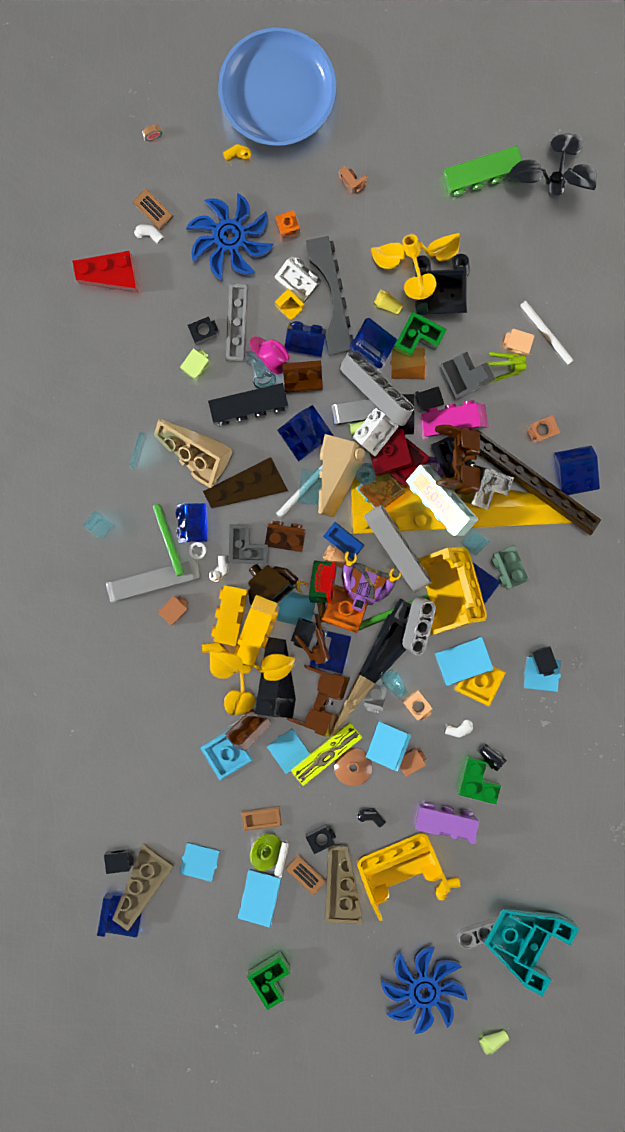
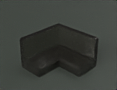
M471 464V466L480 468V491L465 496L461 495L460 499L465 503L488 510L494 492L508 496L514 477Z

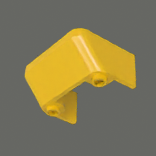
M425 834L414 835L364 856L357 864L370 903L379 921L383 919L378 905L384 903L389 898L388 887L423 873L424 878L430 882L442 879L447 893L451 892L431 842Z

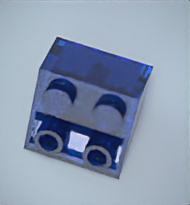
M313 405L296 414L277 430L298 462L322 446L325 434L334 436Z

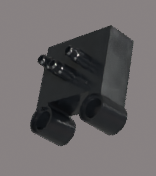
M465 254L455 255L452 258L453 270L431 271L430 259L427 256L421 255L416 257L421 276L432 274L436 280V289L431 296L420 300L415 299L416 313L419 315L467 313V277L470 274L468 256ZM413 261L415 277H417V272Z

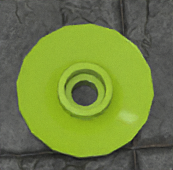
M265 834L260 836L253 844L250 860L253 867L257 870L267 871L277 863L281 842L277 836Z

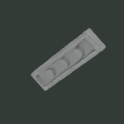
M229 284L226 361L245 362L248 284Z

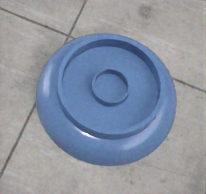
M266 28L255 31L241 39L226 56L218 80L219 99L226 117L241 134L260 144L286 146L308 138L326 121L335 101L336 76L328 55L312 38L289 28Z

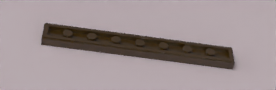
M480 432V456L590 536L593 534L601 521L600 518Z

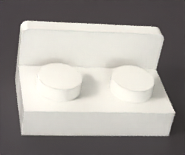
M297 257L287 259L275 275V278L280 283L289 288L303 302L306 301L315 287L322 281L315 271L306 268L304 262Z
M375 408L361 427L358 428L352 439L362 445L369 453L376 456L399 426L392 422L382 411Z

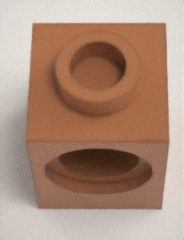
M553 415L530 424V429H528L531 439H535L536 443L560 433ZM539 425L547 427L546 435L539 433Z
M173 596L157 613L172 626L189 609L186 606L188 603L181 596L178 598Z
M413 747L405 752L400 768L406 777L426 766L424 763L426 757L422 750L417 751Z

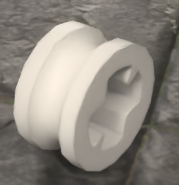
M200 542L193 543L189 548V553L194 559H202L207 552L206 546ZM196 545L199 548H203V552L201 551L202 555L200 556L193 554L194 546Z

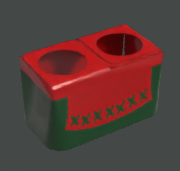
M314 560L309 589L310 603H332L337 570L336 563Z

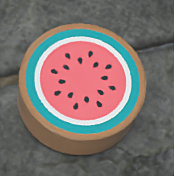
M154 124L146 127L142 134L146 141H152L162 135V130L159 125Z

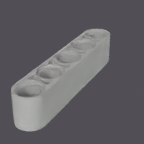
M349 350L340 365V370L392 422L404 426L411 416L414 406L360 353Z
M379 505L366 513L364 517L412 591L416 593L431 584L432 581L385 508Z
M194 559L181 563L184 575L177 577L172 565L106 583L110 602L201 578L197 561Z

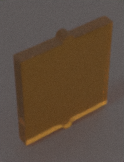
M392 347V361H390L391 379H425V366L427 365L425 361V347H416L411 358L394 350V347Z
M388 473L374 477L359 488V491L367 498V502H371L375 508L379 505L385 508L405 494V490L397 483V479H393Z

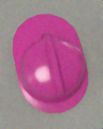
M252 337L250 339V346L255 354L270 371L275 374H282L283 363H286L290 358L283 344L276 340L266 341L261 337Z

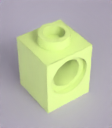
M193 349L180 368L197 381L210 363L209 359H207L209 355L201 349L198 351Z

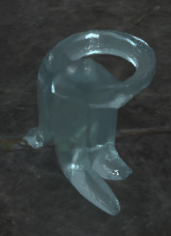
M246 351V354L252 357L246 363L251 364L253 367L254 386L258 389L272 386L276 381L275 374L267 368L255 352ZM271 377L267 383L261 384L257 382V378Z

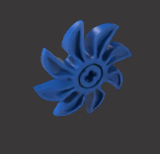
M237 193V210L234 219H229V207L222 200L215 198L204 200L221 222L215 223L209 216L204 215L194 218L187 225L186 230L213 233L212 236H200L195 241L192 247L193 262L213 247H217L218 249L211 254L209 263L212 273L218 279L222 280L223 262L226 254L231 255V267L234 271L242 275L255 274V271L242 258L239 251L244 250L251 258H259L269 253L272 249L273 244L246 240L248 237H260L265 232L268 224L267 212L265 211L247 226H242L250 217V207L248 201L241 194ZM228 234L233 235L231 237L232 240H227Z
M434 946L424 948L416 955L414 963L418 973L415 975L411 974L401 952L395 960L394 968L398 979L408 983L407 986L381 980L382 989L390 999L398 1002L410 998L402 1005L387 1012L386 1014L390 1018L397 1021H406L413 1018L417 1008H421L414 1034L423 1033L432 1026L434 1022L430 1009L432 1006H437L447 1028L451 1025L454 1018V1010L449 1000L440 997L442 994L467 1000L465 989L456 980L448 979L439 982L446 975L462 968L459 963L448 959L440 960L435 963L432 972L427 973ZM423 987H427L428 991H425V993H421V989L424 990Z

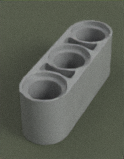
M370 399L331 406L334 425L365 421L375 408L380 410Z
M417 597L412 602L402 643L406 650L415 655H421L426 650L436 611L435 604L424 597Z
M498 916L460 929L457 934L460 946L464 949H471L483 945L488 935L481 936L480 931L483 928H488L490 933ZM464 935H471L470 941L463 942L461 940Z

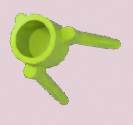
M489 352L490 356L509 358V361L487 362L489 366L509 365V369L513 370L494 377L495 380L492 382L513 375H519L521 371L526 370L525 355Z

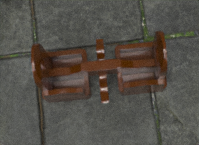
M445 424L436 426L435 431L437 433L455 438L452 461L455 479L446 478L435 482V485L454 490L456 494L463 496L479 492L480 468L465 466V462L477 460L475 455L480 453V432L474 429L459 428Z
M304 665L306 669L322 674L318 681L317 690L319 692L314 707L310 709L305 722L296 718H286V720L312 729L321 736L329 737L338 715L326 710L327 705H333L329 698L343 700L350 677L337 673L332 674Z

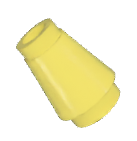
M382 289L373 302L378 308L396 313L397 315L403 307V304L387 290L383 291Z

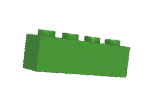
M517 145L445 168L442 174L449 195L455 194V196H459L471 188L478 190L483 188L484 184L490 182L491 184H497L503 181L502 178L508 177L511 169L518 162L522 161Z

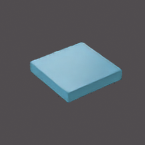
M378 722L366 758L394 771H399L411 735L383 722Z
M228 731L200 747L219 780L253 761L247 750L236 749L225 736Z

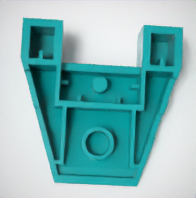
M502 909L484 944L527 989L543 997L552 979L548 973L535 967L551 936L571 946L580 928L574 922L559 914Z

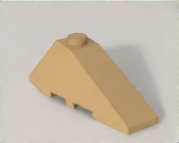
M163 419L158 420L154 436L169 452L175 453L180 459L181 465H186L192 471L191 475L196 480L212 488L227 467L232 449L213 438Z
M325 434L320 452V460H323V467L319 478H322V488L319 490V514L330 517L335 516L363 462L366 449L359 443Z

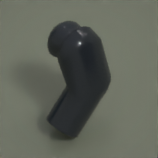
M362 809L357 814L360 822L374 821L379 828L386 823L384 818L375 809Z

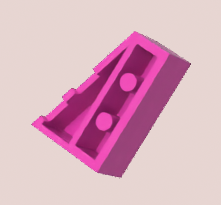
M475 400L463 402V406L457 407L456 404L445 405V409L438 410V407L426 409L427 413L421 414L425 437L443 435L437 433L435 427L444 424L465 429L489 427L485 404L475 403Z

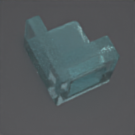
M94 511L83 526L99 539H103L107 532L115 525L98 511Z
M473 529L460 543L474 556H477L490 541Z

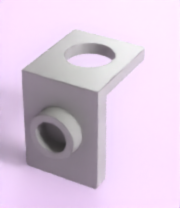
M375 684L366 694L364 702L367 711L378 713V710L383 711L387 687ZM373 689H379L382 692L380 699H372L370 694Z

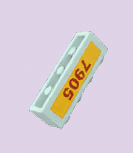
M419 465L406 481L410 485V490L419 495L422 503L435 513V518L443 522L447 527L446 530L451 535L464 536L477 522L478 518L453 490L435 485V482L442 480V478L430 465Z

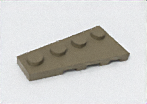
M142 844L112 920L129 931L174 866Z
M332 845L328 848L325 923L364 925L348 846Z

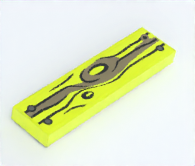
M349 722L291 769V772L304 786L363 737Z

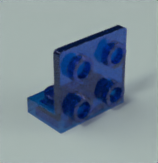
M592 445L554 453L560 472L561 491L567 495L600 489L598 457Z
M106 893L103 897L97 936L105 937L107 933L136 938L139 932L141 914L129 931H127L112 920L122 895Z

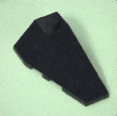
M267 637L268 641L265 646L264 658L271 654L289 656L286 639ZM291 671L287 676L277 681L266 680L264 672L261 673L255 714L293 718L296 696Z

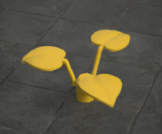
M460 233L436 239L429 244L428 248L422 244V241H418L417 236L413 234L403 238V245L400 243H389L379 247H371L374 261L384 269L397 267L400 264V259L405 258V254L413 258L417 277H412L405 282L404 291L408 297L420 300L431 296L436 289V280L432 274L421 276L416 258L419 256L421 248L430 257L435 256L438 261L450 260L458 254Z
M210 651V670L213 676L226 679L231 677L233 673L240 671L241 691L232 690L225 696L224 707L226 712L235 716L247 713L256 703L252 693L244 692V674L249 673L252 667L243 664L242 659L236 654ZM271 654L262 660L261 668L256 662L254 667L260 673L264 672L266 680L277 681L290 673L295 659L294 657L282 654Z

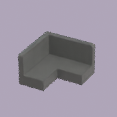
M468 352L462 353L440 365L456 399L468 395L495 380L488 363L486 362L475 368Z
M230 524L229 563L268 564V545L249 544V525Z

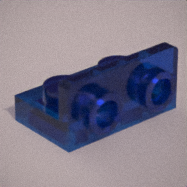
M299 321L289 322L284 347L288 351L322 357L326 329L316 324L308 326Z
M206 503L178 504L176 509V518L178 519L176 535L179 543L207 542Z

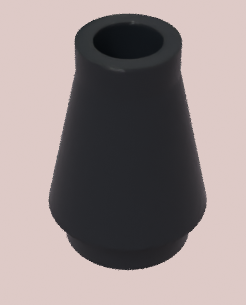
M487 744L478 751L490 768L498 771L507 761L503 754Z

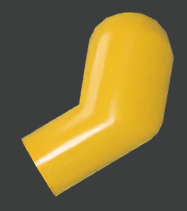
M235 144L222 152L227 161L234 156L242 159H249L251 157V150L240 144Z
M221 643L202 644V653H209L210 651L228 652Z
M459 878L446 879L450 889L460 887ZM441 881L436 889V896L439 900H445L448 893L443 881Z

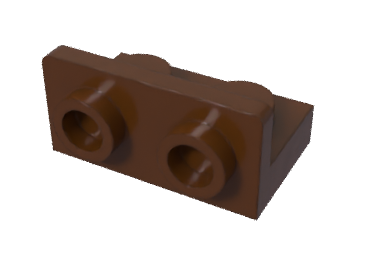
M321 360L283 363L286 393L323 389Z
M272 520V524L268 523L265 545L297 552L303 551L306 529H302L303 525L291 523V527L283 526L284 522Z
M251 709L225 736L236 749L246 751L271 723L267 718L259 717Z

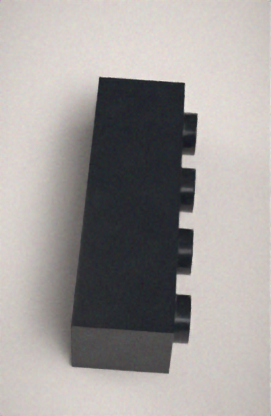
M283 383L208 400L213 424H218V427L229 425V421L237 420V422L247 421L248 417L254 415L256 418L267 416L266 412L274 411V414L285 412V408H288Z

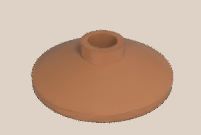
M349 748L334 763L337 778L348 786H358L366 782L372 773V762L366 758L367 753L358 748ZM353 764L356 765L357 770L351 771L350 766Z

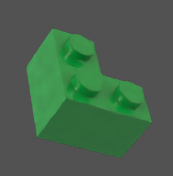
M412 311L394 346V350L411 358L419 341L436 350L447 329Z
M466 755L457 789L458 795L497 805L501 785L497 782L483 779L487 762L484 759Z
M280 951L248 971L247 978L267 1010L284 1000V993L277 981L290 974V966Z

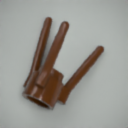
M315 614L317 624L315 631L319 645L314 646L311 652L298 635L295 638L308 654L309 659L315 660L316 664H321L328 661L330 656L325 644L319 615Z

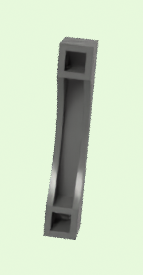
M329 236L306 240L309 262L325 278L333 298V317L330 327L325 334L328 354L333 356L347 353L355 345L353 335L348 333V328L351 325L349 316H345L344 309L347 308L345 297L341 298L340 290H343L341 278L337 279L336 271H339L337 259L333 260L332 253L335 252L334 242L329 241Z

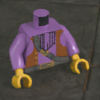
M346 552L345 559L347 563H344L341 576L343 586L348 591L347 596L354 599L352 608L357 611H363L365 603L373 605L374 602H380L387 597L396 584L395 580L399 579L402 574L394 576V567L390 571V578H388L389 574L355 562L357 560L356 553L353 559H348L349 552Z

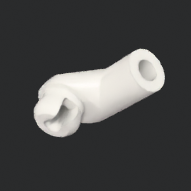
M140 224L134 231L137 238L150 236L156 243H159L164 238L153 225Z
M218 556L219 566L209 573L211 581H221L228 574V556Z
M464 720L459 727L447 725L445 734L462 738L472 732L473 723L470 720Z

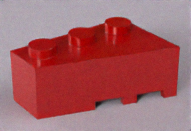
M130 251L72 261L75 279L79 284L138 292L134 263Z

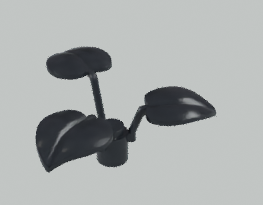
M560 134L552 139L551 148L555 152H562L559 171L553 172L550 177H548L546 170L541 168L540 162L535 160L518 162L508 175V180H516L523 183H536L544 175L546 184H549V192L552 195L563 194L566 182L577 187L596 190L597 173L592 166L579 164L574 166L573 169L568 168L566 172L562 173L565 154L576 155L583 148V139L577 134Z

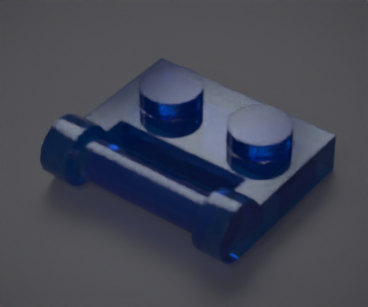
M366 318L355 339L350 343V348L354 351H359L371 360L374 366L380 369L384 366L397 338L372 319ZM363 340L381 352L379 357L362 345Z
M322 629L324 640L326 637L331 638L328 650L330 659L326 663L316 664L315 660H310L309 666L343 674L351 636Z

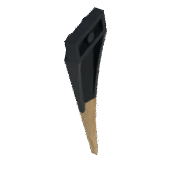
M400 598L392 613L388 614L335 721L331 736L335 735L365 695L406 651L402 643L411 604Z

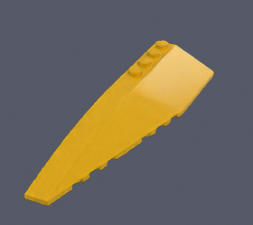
M357 476L351 484L353 534L374 533L364 515L375 508L369 502H366L365 497L357 490L358 486L372 476ZM394 478V481L403 489V492L383 507L400 532L444 530L447 528L443 522L435 518V513L422 503L419 495L410 490V485L406 488ZM480 484L479 492L465 496L456 494L478 518L471 528L572 523L531 493Z

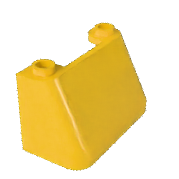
M465 547L446 548L418 558L432 581L426 588L430 601L436 606L430 635H437L486 620L487 613L468 549Z

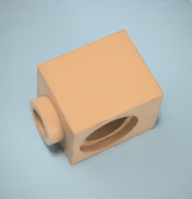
M512 329L510 333L507 332L503 341L506 344L505 350L527 356L535 335Z
M415 690L402 701L417 720H425L431 715L430 710L433 708L418 690ZM418 701L424 704V708L421 711H415L413 708L414 704Z

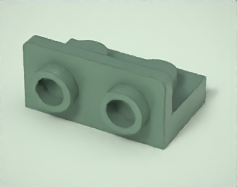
M515 545L493 554L492 563L495 569H499L501 573L499 580L503 587L506 586L507 589H512L529 581Z

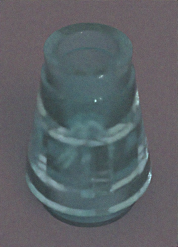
M364 463L356 473V478L361 484L368 485L375 480V472L370 463Z
M390 670L381 677L382 684L399 699L407 694L408 691L398 672Z

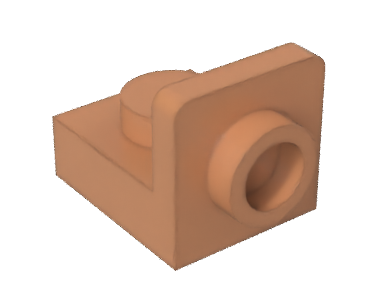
M346 165L339 169L338 175L351 193L354 191L359 192L367 186L368 177L366 175L356 181L357 176L352 169L348 170Z

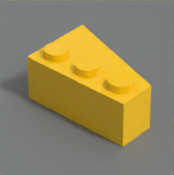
M224 585V588H221L219 595L221 604L220 607H217L215 618H218L217 625H213L211 637H214L213 642L237 646L249 589Z
M258 595L254 598L233 653L242 659L243 664L252 668L260 648L265 649L268 638L265 636H270L273 625L270 623H274L278 612L275 611L278 603Z

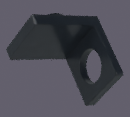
M439 386L414 393L419 412L444 405Z

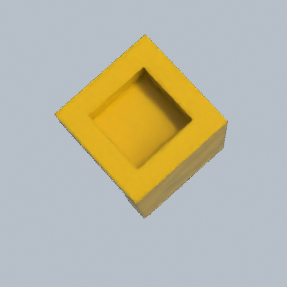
M289 288L275 301V305L290 320H293L305 308L304 303Z

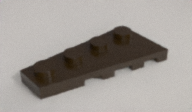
M270 457L214 485L212 488L204 490L203 493L211 509L288 492V489Z

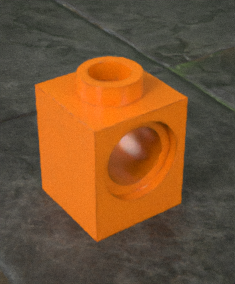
M294 210L275 216L282 239L300 233V227Z

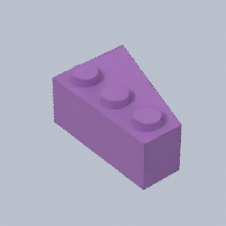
M424 802V805L419 804L415 829L435 835L451 836V839L458 840V838L467 839L469 843L475 844L479 820L469 810L457 812L452 807L443 806L441 809L436 808L435 804Z

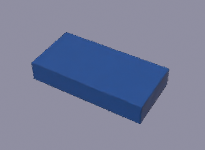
M336 522L333 523L323 536L344 554L349 552L348 557L351 559L354 558L355 553L358 555L365 546Z

